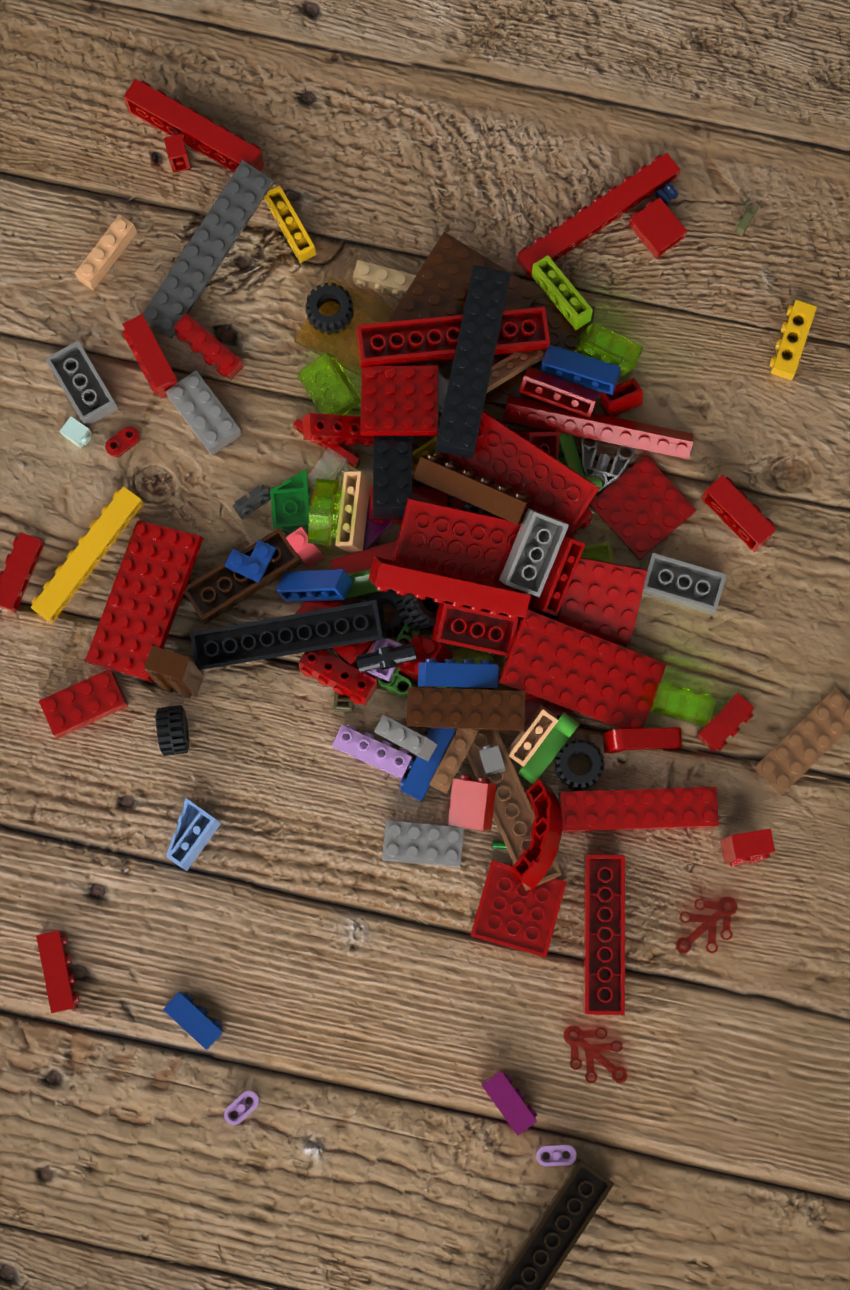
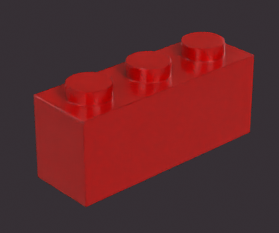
M737 693L696 737L712 752L716 749L721 751L727 744L725 740L730 735L734 737L740 731L738 726L743 721L747 723L754 716L751 712L755 708Z

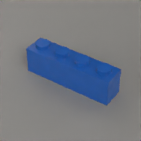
M549 345L542 360L541 371L574 384L613 395L620 378L621 367L614 363H607L594 357L581 355L578 352H571L558 346Z
M344 569L284 572L276 591L286 602L345 600L353 580Z
M426 659L425 662H419L418 686L498 688V664H492V660H480V664H474V660H462V663H455L456 659H444V663H437V659Z
M426 728L424 733L427 735L426 738L436 743L437 747L429 761L418 756L416 760L412 758L408 766L410 772L407 777H403L399 785L402 788L401 793L420 802L423 801L430 787V782L455 734L453 729Z

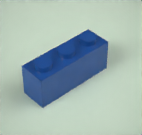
M178 992L163 1010L204 1049L209 1050L224 1033L221 1029L223 1025L215 1018L212 1021L207 1016L209 1012L203 1006L197 1007L193 1003L194 998L189 993L185 992L183 994Z

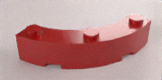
M539 778L525 791L531 802L532 809L535 811V820L533 821L531 832L532 841L528 850L525 849L518 861L511 867L519 880L532 890L538 885L552 865L562 835V814L559 801L552 789Z

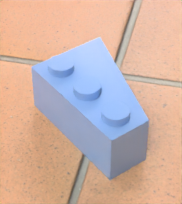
M185 798L181 816H179L178 825L173 834L166 857L188 871L221 823Z

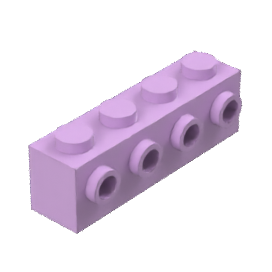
M350 724L346 726L341 725L332 744L334 749L403 779L412 760V756H409V751L402 748L398 751L392 748L393 744L382 740V742L374 740L375 736L370 733L364 732L363 735L357 732L358 728Z

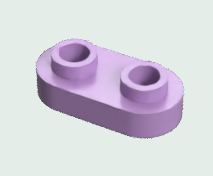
M254 1091L242 1093L226 1108L224 1112L225 1121L230 1125L241 1123L259 1105L257 1093ZM247 1097H251L253 1099L252 1104L249 1105L246 1103ZM232 1111L238 1112L237 1118L231 1116Z
M567 1144L541 1146L536 1153L537 1161L546 1167L571 1165L575 1162L577 1156L575 1149ZM564 1151L570 1153L568 1158H563L562 1153ZM544 1152L550 1154L548 1159H543L542 1155Z

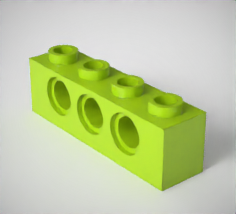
M546 256L534 263L532 268L533 279L573 328L577 330L590 322L593 309L552 259Z

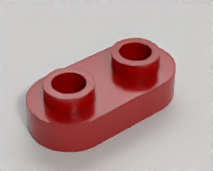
M133 426L125 427L106 442L105 449L107 453L112 457L123 455L139 443L140 433ZM133 433V436L128 438L127 434ZM113 444H118L116 449L111 448Z

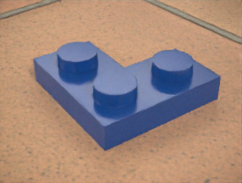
M258 540L250 557L232 549L224 566L260 583L276 548Z

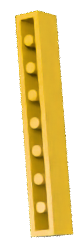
M124 486L121 490L118 489L114 493L112 502L104 506L99 519H95L91 523L89 532L81 536L76 549H72L68 553L66 562L58 566L53 579L48 580L43 587V592L33 599L31 608L51 624H53L143 506L142 499Z

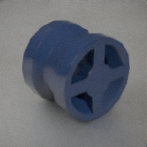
M666 182L662 189L655 191L657 199L660 197L666 205H669L672 199L678 197V192L672 184Z

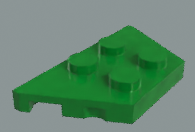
M302 470L294 477L289 478L284 483L270 490L273 528H280L282 532L290 535L304 525L312 537L307 470Z

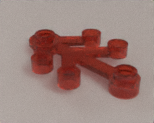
M723 897L719 902L705 901L702 898L694 901V908L696 910H703L705 908L717 910L712 915L690 914L687 911L680 913L679 920L682 923L700 922L702 924L686 938L682 937L676 941L675 948L679 953L689 952L692 947L691 944L706 930H708V943L705 949L708 953H715L718 950L716 943L717 921L722 916L723 930L720 932V937L723 940H730L733 933L730 930L731 916L737 911V903L731 897ZM697 901L703 902L702 908L697 907ZM725 903L731 905L730 910L724 908ZM683 914H687L689 916V919L687 921H684L682 919ZM724 931H728L730 933V936L728 938H724ZM681 942L687 943L686 949L681 948ZM709 944L715 945L714 951L708 949Z
M572 1025L565 1029L563 1036L571 1048L570 1067L572 1069L579 1070L582 1066V1062L579 1059L578 1045L585 1050L587 1070L585 1080L587 1082L594 1083L597 1080L594 1059L611 1073V1077L615 1082L623 1083L628 1077L627 1071L622 1067L614 1066L599 1053L603 1051L620 1052L623 1047L620 1041L614 1040L611 1043L589 1044L584 1040L585 1038L593 1037L598 1039L606 1038L607 1030L605 1028L599 1027L596 1030L582 1031L578 1026ZM600 1029L605 1032L603 1037H599L597 1034ZM571 1032L577 1033L576 1039L570 1038ZM616 1042L620 1044L618 1050L613 1049V1044ZM574 1060H578L580 1063L577 1068L572 1066ZM617 1071H621L623 1074L620 1079L615 1076ZM589 1073L595 1075L593 1081L588 1080L587 1076Z

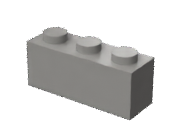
M384 715L374 730L376 734L426 761H429L437 747V744Z

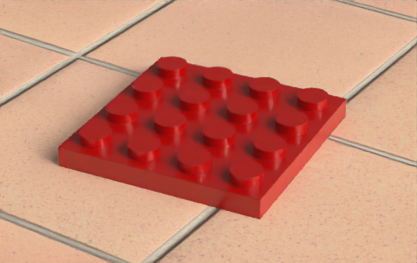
M438 365L362 367L360 436L438 435Z
M646 455L589 504L639 561L697 511Z
M581 557L560 608L557 621L604 640L631 645L647 570Z
M491 860L470 936L546 958L567 882L554 878L536 886L533 890L529 889L526 891L523 883L512 871V866Z

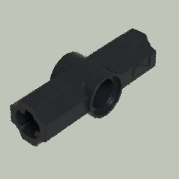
M414 643L397 647L379 648L376 652L356 656L359 672L363 673L376 669H390L396 667L397 664L417 660Z

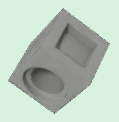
M493 744L484 746L479 755L486 777L504 772L505 766L499 746L494 747Z

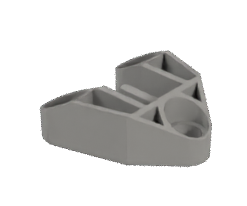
M582 437L581 465L585 476H599L602 481V488L600 490L602 491L620 478L631 462L635 450L632 447L620 445L611 471L607 473L611 457L607 456V454H600L596 468L593 469L592 465L597 452L598 440H594V446H587L584 444L587 438ZM628 449L631 452V456L624 457L620 454V451Z

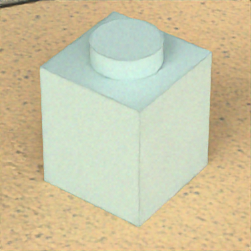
M71 416L60 430L66 439L79 448L87 445L92 437L90 429Z

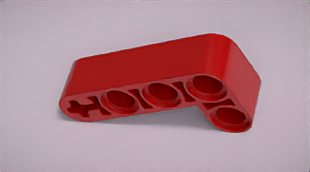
M679 727L617 729L603 733L604 753H619L628 750L677 749L683 747L682 733Z

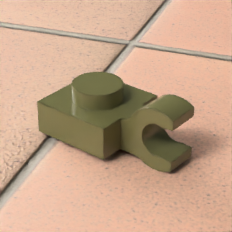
M747 201L744 206V217L740 216L735 225L738 227L736 234L741 237L759 209L757 205L754 210H750L748 208L750 201Z

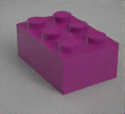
M499 1070L481 1085L518 1136L537 1122L534 1118L537 1116V1113L530 1104L528 1106L524 1104L523 1100L526 1098L519 1088L514 1090L511 1085L514 1081L506 1071L502 1073Z

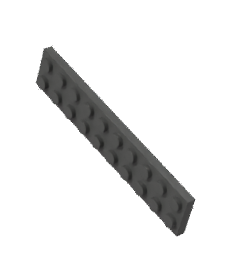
M242 160L143 312L146 322L170 338L174 337L176 332L173 326L185 313L189 314L273 185L274 181Z

